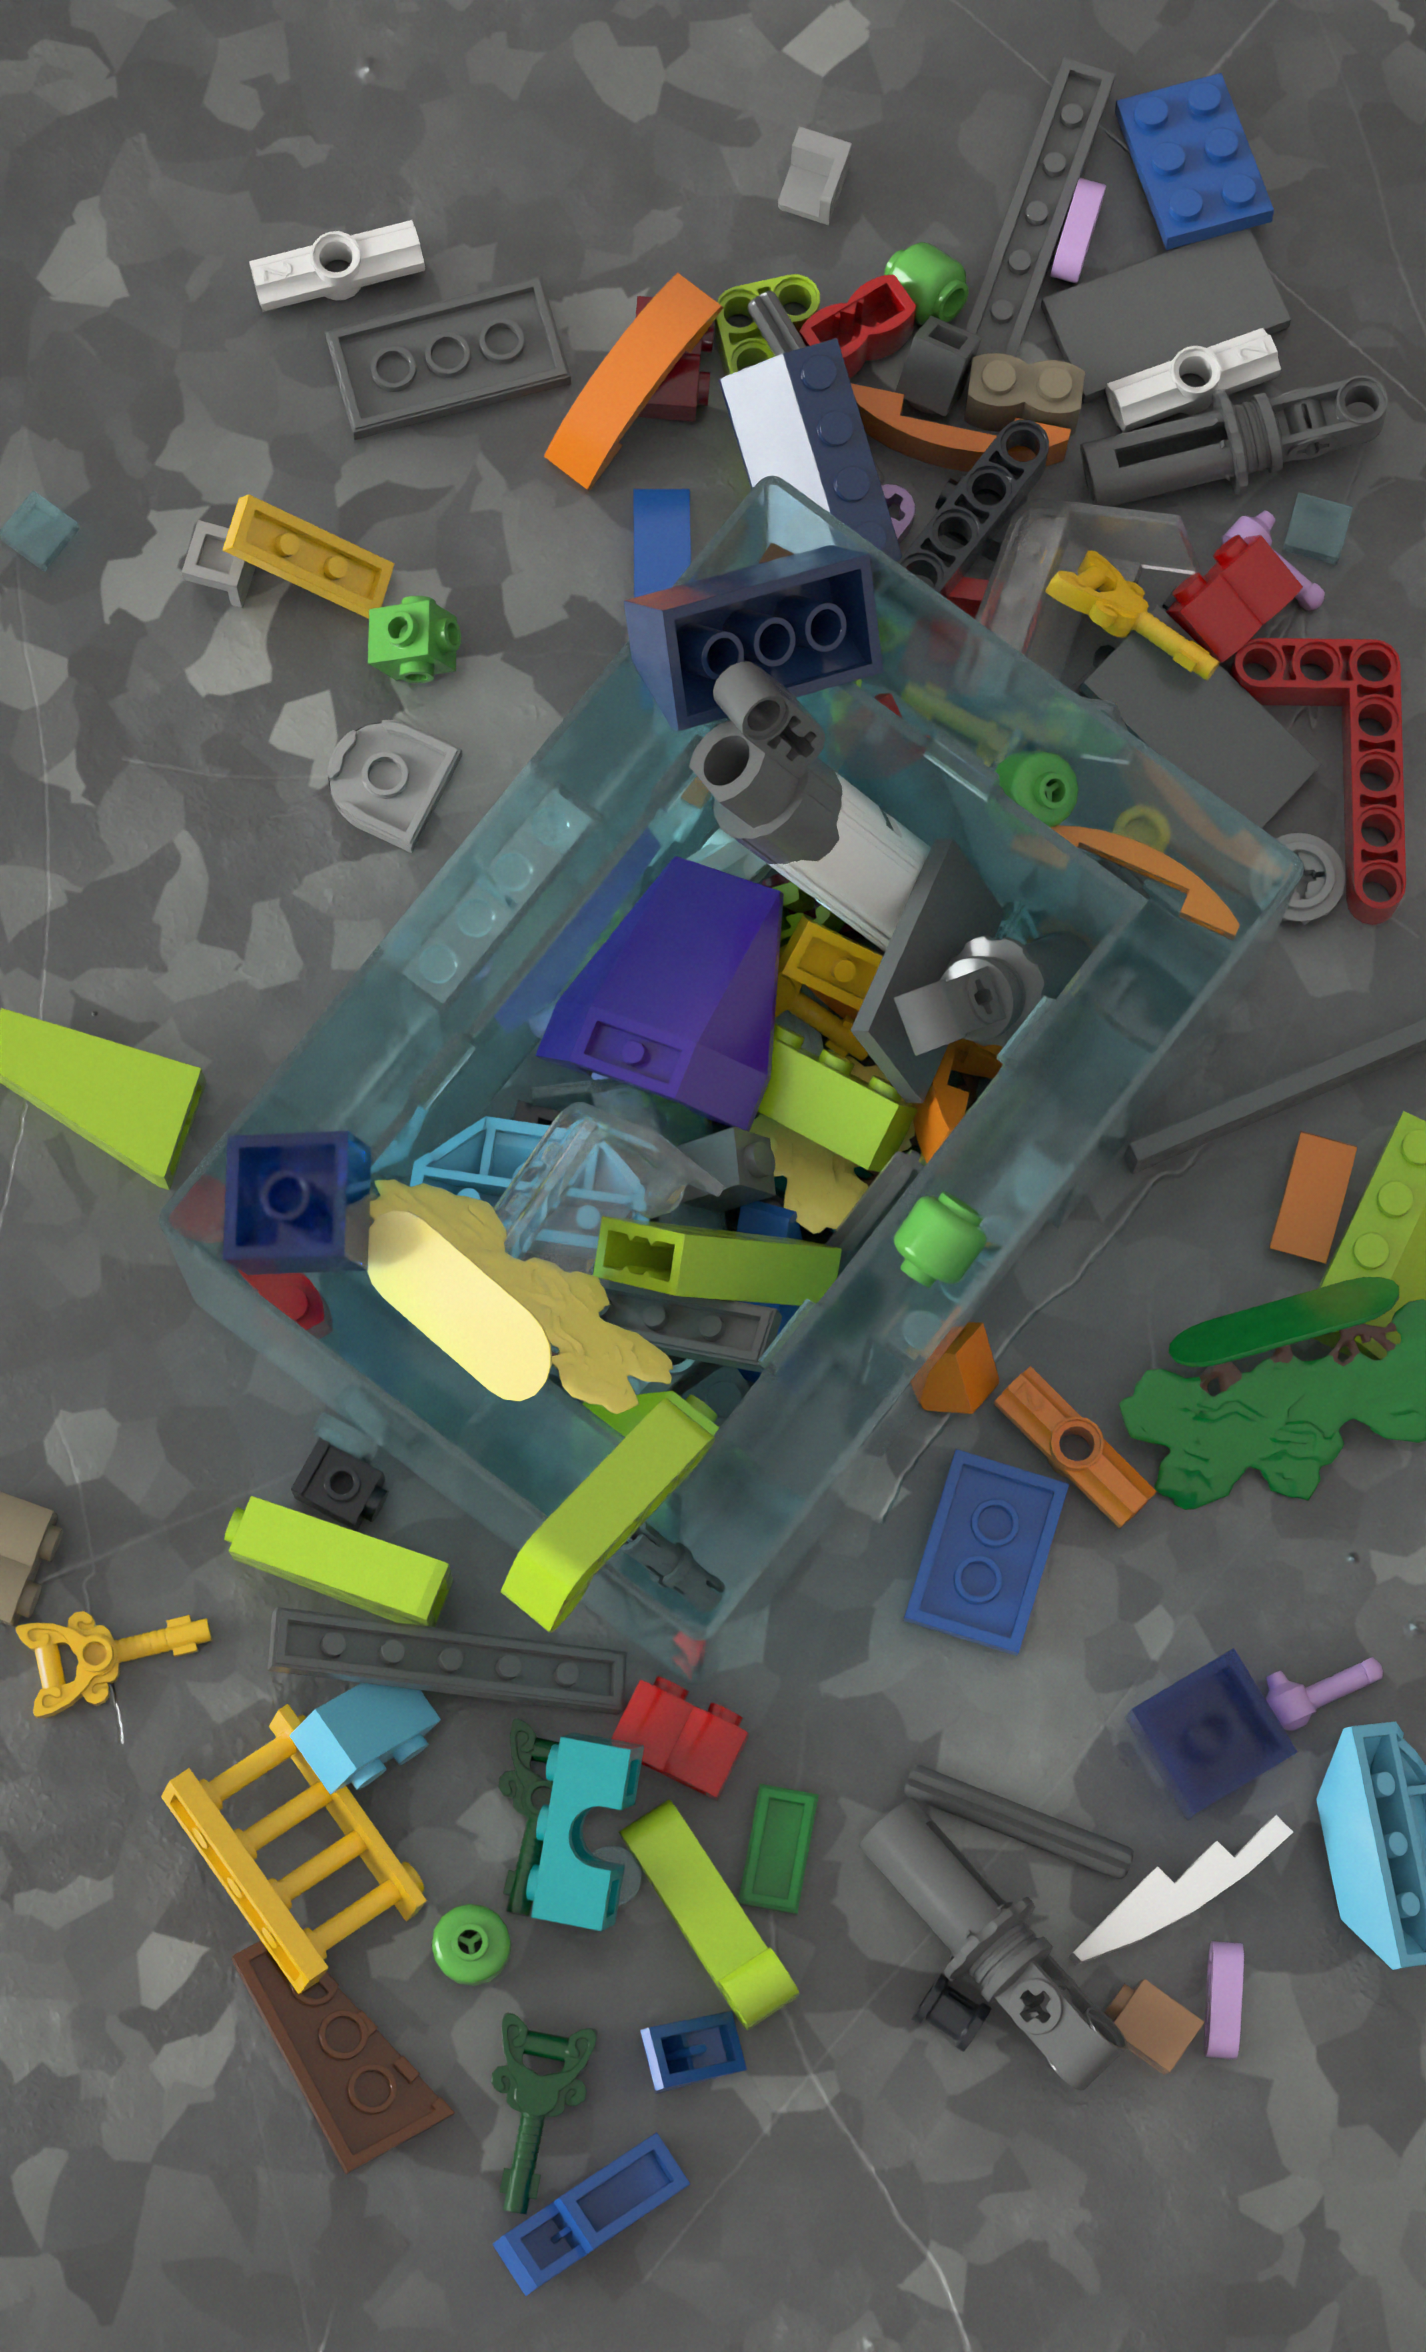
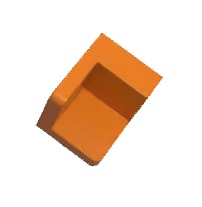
M933 1320L905 1350L921 1406L926 1411L973 1414L999 1384V1376L984 1323Z

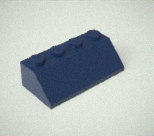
M835 338L786 352L720 378L719 384L768 547L773 542L797 554L832 545L870 554L872 574L893 568L901 559L902 553L838 339Z
M827 545L624 600L632 662L670 727L675 731H682L728 717L714 700L713 689L721 673L731 665L739 662H752L758 665L787 688L796 698L884 672L870 554Z

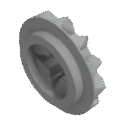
M1290 833L1274 839L1261 851L1255 863L1252 887L1256 889L1262 908H1268L1279 917L1281 922L1286 920L1300 921L1305 925L1314 919L1327 916L1336 906L1344 891L1345 870L1338 853L1326 841L1311 834ZM1294 858H1296L1297 866L1300 867L1303 875H1312L1313 878L1317 877L1315 881L1307 883L1302 899H1300L1299 893H1296V888L1293 884L1280 882L1281 879L1289 877Z

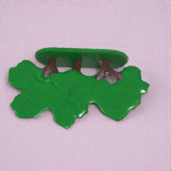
M1361 1277L1213 1318L1191 1326L1178 1334L1169 1344V1355L1175 1362L1181 1365L1206 1367L1201 1376L1184 1378L1164 1369L1146 1370L1141 1380L1136 1383L1133 1396L1123 1398L1119 1403L1124 1424L1131 1438L1169 1447L1170 1453L1159 1465L1158 1479L1154 1484L1155 1490L1162 1496L1173 1498L1174 1505L1185 1510H1194L1229 1496L1234 1483L1241 1478L1247 1468L1252 1467L1261 1471L1264 1479L1269 1484L1270 1491L1291 1498L1298 1497L1309 1501L1321 1480L1319 1470L1322 1466L1332 1464L1343 1449L1344 1442L1339 1429L1345 1422L1355 1419L1368 1425L1373 1432L1385 1439L1415 1443L1426 1441V1300L1420 1299L1406 1303L1394 1313L1392 1321L1386 1327L1365 1324L1392 1309L1399 1300V1286L1393 1280L1382 1277ZM1339 1331L1341 1335L1335 1348L1323 1358L1313 1361H1302L1293 1355L1291 1344ZM1397 1331L1401 1335V1342L1395 1345L1387 1340L1385 1333ZM1361 1336L1362 1343L1371 1341L1372 1337L1387 1351V1356L1382 1360H1373L1366 1357L1359 1351L1354 1338ZM1343 1346H1347L1352 1355L1342 1363L1338 1359L1339 1352ZM1275 1349L1270 1358L1264 1359L1250 1372L1241 1373L1231 1362ZM1218 1377L1221 1392L1214 1397L1208 1392V1384Z

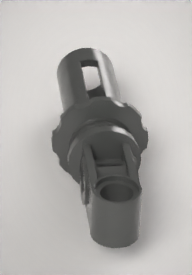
M1358 375L1321 386L1302 387L1269 399L1265 393L1252 395L1250 402H1242L1240 405H1233L1224 389L1213 391L1214 411H1211L1209 408L1207 413L1080 444L1081 460L1092 504L1095 510L1225 478L1228 481L1230 479L1235 494L1247 493L1248 475L1254 471H1262L1264 468L1269 473L1281 471L1283 469V462L1311 459L1332 450L1367 443L1375 439L1382 431L1388 393L1379 380L1367 375ZM1355 402H1363L1371 406L1374 413L1368 417H1357L1352 415L1346 407Z
M1055 931L1038 937L1025 945L1010 937L995 939L985 935L965 943L964 949L960 954L952 957L940 981L894 997L915 1056L962 1038L984 1047L987 1045H999L1003 1048H1009L1026 1041L1030 1032L1042 1025L1049 1007L1077 999L1089 990L1095 978V959L1087 943L1076 934L1068 931Z
M913 1798L904 1801L891 1810L865 1835L859 1847L952 1951L950 1959H954L946 1966L944 1970L945 1976L951 1982L967 1974H970L973 1978L975 1977V1981L980 1986H983L981 1995L987 2002L992 2004L997 2001L1004 2008L1016 2025L1026 2033L1046 2056L1051 2067L1066 2083L1075 2089L1085 2090L1127 2049V2041L1116 2024L1098 2010L1077 1986L1076 1982L1051 1957L1049 1953L1053 1946L1045 1937L1037 1938L1036 1934L1029 1930L1026 1922L1035 1908L1033 1901L1029 1897H1025L1013 1906V1901L1006 1903ZM1043 1992L1047 1993L1051 1999L1046 2006L1047 2013L1040 2006L1045 1999Z

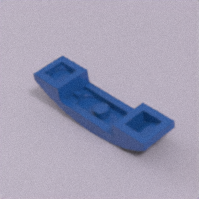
M633 489L634 598L691 583L690 489ZM635 667V708H659Z

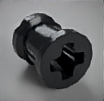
M941 1973L920 2003L912 2020L918 2024L924 2021L928 2022L955 2040V2047L964 2052L976 2036L992 2008L985 2003L976 2004L949 1986V1979Z

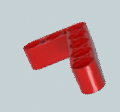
M1257 638L1249 640L1237 651L1229 674L1261 705L1342 706L1346 901L1348 910L1360 922L1370 925L1383 923L1391 918L1402 900L1406 889L1401 664L1399 655L1393 646L1385 641L1376 639ZM1250 663L1261 664L1269 671L1270 678L1261 681L1254 680L1245 673L1243 666ZM1310 663L1316 664L1323 668L1327 678L1321 681L1310 680L1304 676L1300 667ZM1364 664L1374 665L1382 672L1384 679L1376 682L1368 681L1360 675L1357 667ZM1366 718L1375 719L1382 724L1385 734L1381 736L1368 735L1363 732L1358 721ZM1369 772L1375 773L1383 778L1387 788L1383 791L1369 790L1361 782L1360 775ZM1369 827L1378 828L1386 835L1388 844L1380 847L1370 845L1362 837L1361 830ZM1370 882L1379 883L1386 888L1390 899L1384 902L1372 901L1364 893L1362 885Z

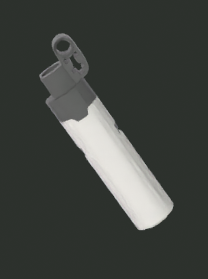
M739 662L731 665L721 673L713 689L714 700L730 720L718 724L703 737L695 748L689 767L714 796L713 814L720 829L797 887L814 897L817 902L885 952L931 847L896 819L882 811L877 804L817 758L823 750L826 741L825 732L787 688L752 662ZM999 902L1005 914L994 938L1003 939L1010 937L1023 944V928L1016 914Z

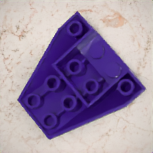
M674 856L558 999L535 1056L590 1077L594 1072L680 1103L696 1115L749 1132L771 1079L784 894L779 890Z

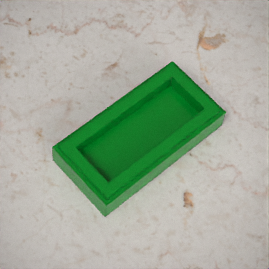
M759 1784L738 1900L740 1905L793 1915L798 1914L819 1794Z

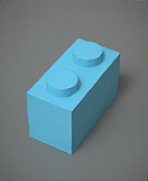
M360 1683L316 1708L289 1736L331 1795L351 1782L356 1790L365 1787L387 1770L384 1763L392 1758L399 1765H402L418 1755L429 1745L424 1736L441 1719L421 1690Z

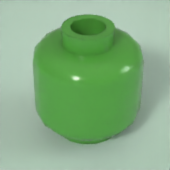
M919 242L908 247L906 250H899L890 258L885 268L884 275H895L915 303L914 321L920 325H924L930 316L945 322L951 321L958 315L967 301L969 288L966 284L965 269L960 262L933 244Z
M1022 751L1009 755L998 764L991 777L989 792L992 806L996 813L1011 826L1048 829L1060 825L1071 815L1077 804L1079 787L1072 767L1059 755L1044 751Z
M942 1191L938 1198L935 1196L921 1197L893 1239L897 1251L905 1258L900 1269L928 1288H931L936 1280L946 1284L959 1283L964 1279L987 1243V1235L980 1226L985 1218L967 1203L945 1191Z
M476 1904L454 1907L443 1915L434 1929L431 1944L435 1962L445 1976L458 1984L471 1986L488 1983L501 1974L509 1961L512 1945L508 1928L500 1916L486 1906ZM469 1931L477 1933L471 1939L462 1936ZM482 1939L480 1950L475 1952L474 1944ZM459 1943L468 1946L469 1954L461 1951Z

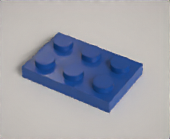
M1222 73L1116 100L1115 115L1166 250L1272 222L1274 208Z
M955 1449L903 1621L1017 1656L1069 1484Z

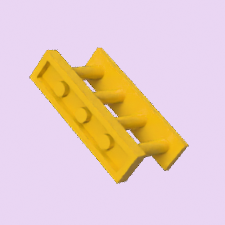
M286 1704L277 1711L269 1725L276 1736L275 1739L209 1782L204 1778L198 1781L191 1769L188 1768L169 1781L161 1797L300 1995L319 1982L329 1967L324 1961L327 1958L326 1951L393 1905H395L407 1922L419 1912L427 1900L422 1894L425 1888L419 1874L408 1862H399L347 1786L331 1795L289 1736L307 1717L302 1714L297 1716L290 1705ZM291 1757L311 1787L246 1830L242 1831L240 1828L233 1830L220 1812L223 1809L222 1802ZM325 1806L345 1836L277 1881L273 1877L267 1880L254 1861L257 1859L256 1851ZM360 1855L380 1885L313 1931L308 1927L302 1930L289 1911L292 1908L291 1901Z

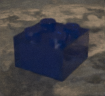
M349 1131L228 1136L223 1260L247 1275L368 1271L371 1147Z
M1234 1648L1132 1708L1124 1717L1187 1821L1288 1761L1298 1753Z

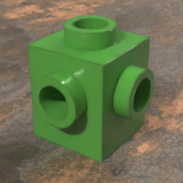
M409 596L403 598L401 604L369 609V665L394 680H403L410 683L430 682L434 679L435 674L456 671V651L461 644V632L457 623V617L437 605L434 599L426 596Z

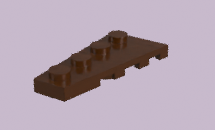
M262 1941L232 1956L231 1960L346 2175L455 2114L442 2097L439 2098L419 2076L420 2073L403 2055L401 2056L383 2037L371 2019L362 2010L360 2011L338 1987L339 1984L327 1971L319 1982L299 1995Z

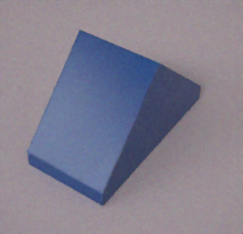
M732 2011L641 2030V2038L655 2094L747 2070Z

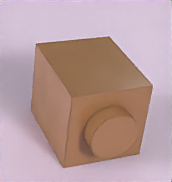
M1146 1979L1138 1982L1134 1989L1124 1983L1104 2012V2014L1113 2019L1112 2021L1123 2033L1127 2041V2049L1163 2075L1171 2072L1204 2024L1203 2020Z

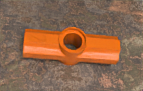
M1031 1366L1021 1373L994 1401V1405L1047 1457L1052 1469L1062 1477H1067L1119 1529L1130 1521L1156 1494L1157 1491L1103 1438L1097 1424L1088 1418L1081 1417ZM1066 1435H1080L1089 1444L1090 1456L1080 1461L1068 1459L1060 1450V1439Z

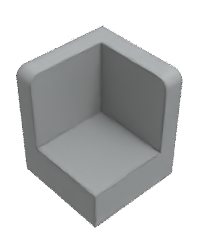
M799 126L792 144L791 166L778 199V208L829 225L850 168L852 143Z
M198 520L182 569L183 579L227 591L231 605L243 608L256 566L222 551L229 528Z

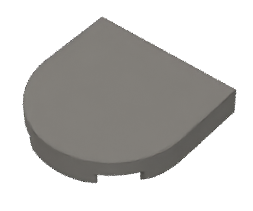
M382 720L380 723L366 725L356 731L352 730L340 740L330 758L328 781L333 802L341 815L355 827L412 853L463 755L462 748L397 720Z

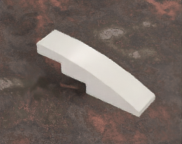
M1275 1815L1234 1857L1216 1841L1175 1882L1157 1866L1068 1957L1076 1965L1135 1944L1190 1915L1247 1875L1285 1841L1293 1831Z

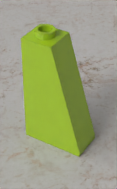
M4 1008L0 1010V1083L156 1186L170 1190L207 1083L202 1068Z
M602 1216L593 1276L674 1296L833 1308L842 1249L800 1239Z
M254 1496L250 1497L246 1509L239 1507L235 1509L224 1537L225 1541L231 1542L229 1553L235 1561L398 1623L436 1627L453 1584L451 1569L446 1562Z

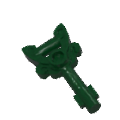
M519 1718L513 1720L510 1732L511 1758L515 1770L505 1771L499 1778L498 1787L503 1796L514 1798L513 1808L518 1814L526 1817L527 1822L516 1870H508L503 1894L509 1896L506 1912L529 1917L533 1901L527 1900V1882L532 1866L534 1864L540 1865L543 1841L536 1838L537 1821L542 1806L550 1804L553 1781L544 1780L540 1775L530 1770L531 1761L547 1764L551 1747L554 1744L559 1745L560 1742L537 1737L529 1724Z
M507 2012L502 2019L501 2034L503 2052L508 2065L498 2066L494 2070L491 2083L496 2091L502 2094L508 2093L506 2102L512 2109L521 2112L512 2167L511 2169L504 2168L500 2193L506 2194L503 2206L504 2211L527 2215L530 2198L537 2200L541 2179L540 2174H535L544 2120L546 2117L561 2115L565 2110V2104L572 2107L578 2106L585 2101L586 2087L576 2077L588 2063L595 2048L598 2032L594 2028L581 2029L570 2035L569 2038L532 2031L528 2029L518 2016ZM523 2055L565 2062L564 2068L558 2073L541 2076L523 2064Z

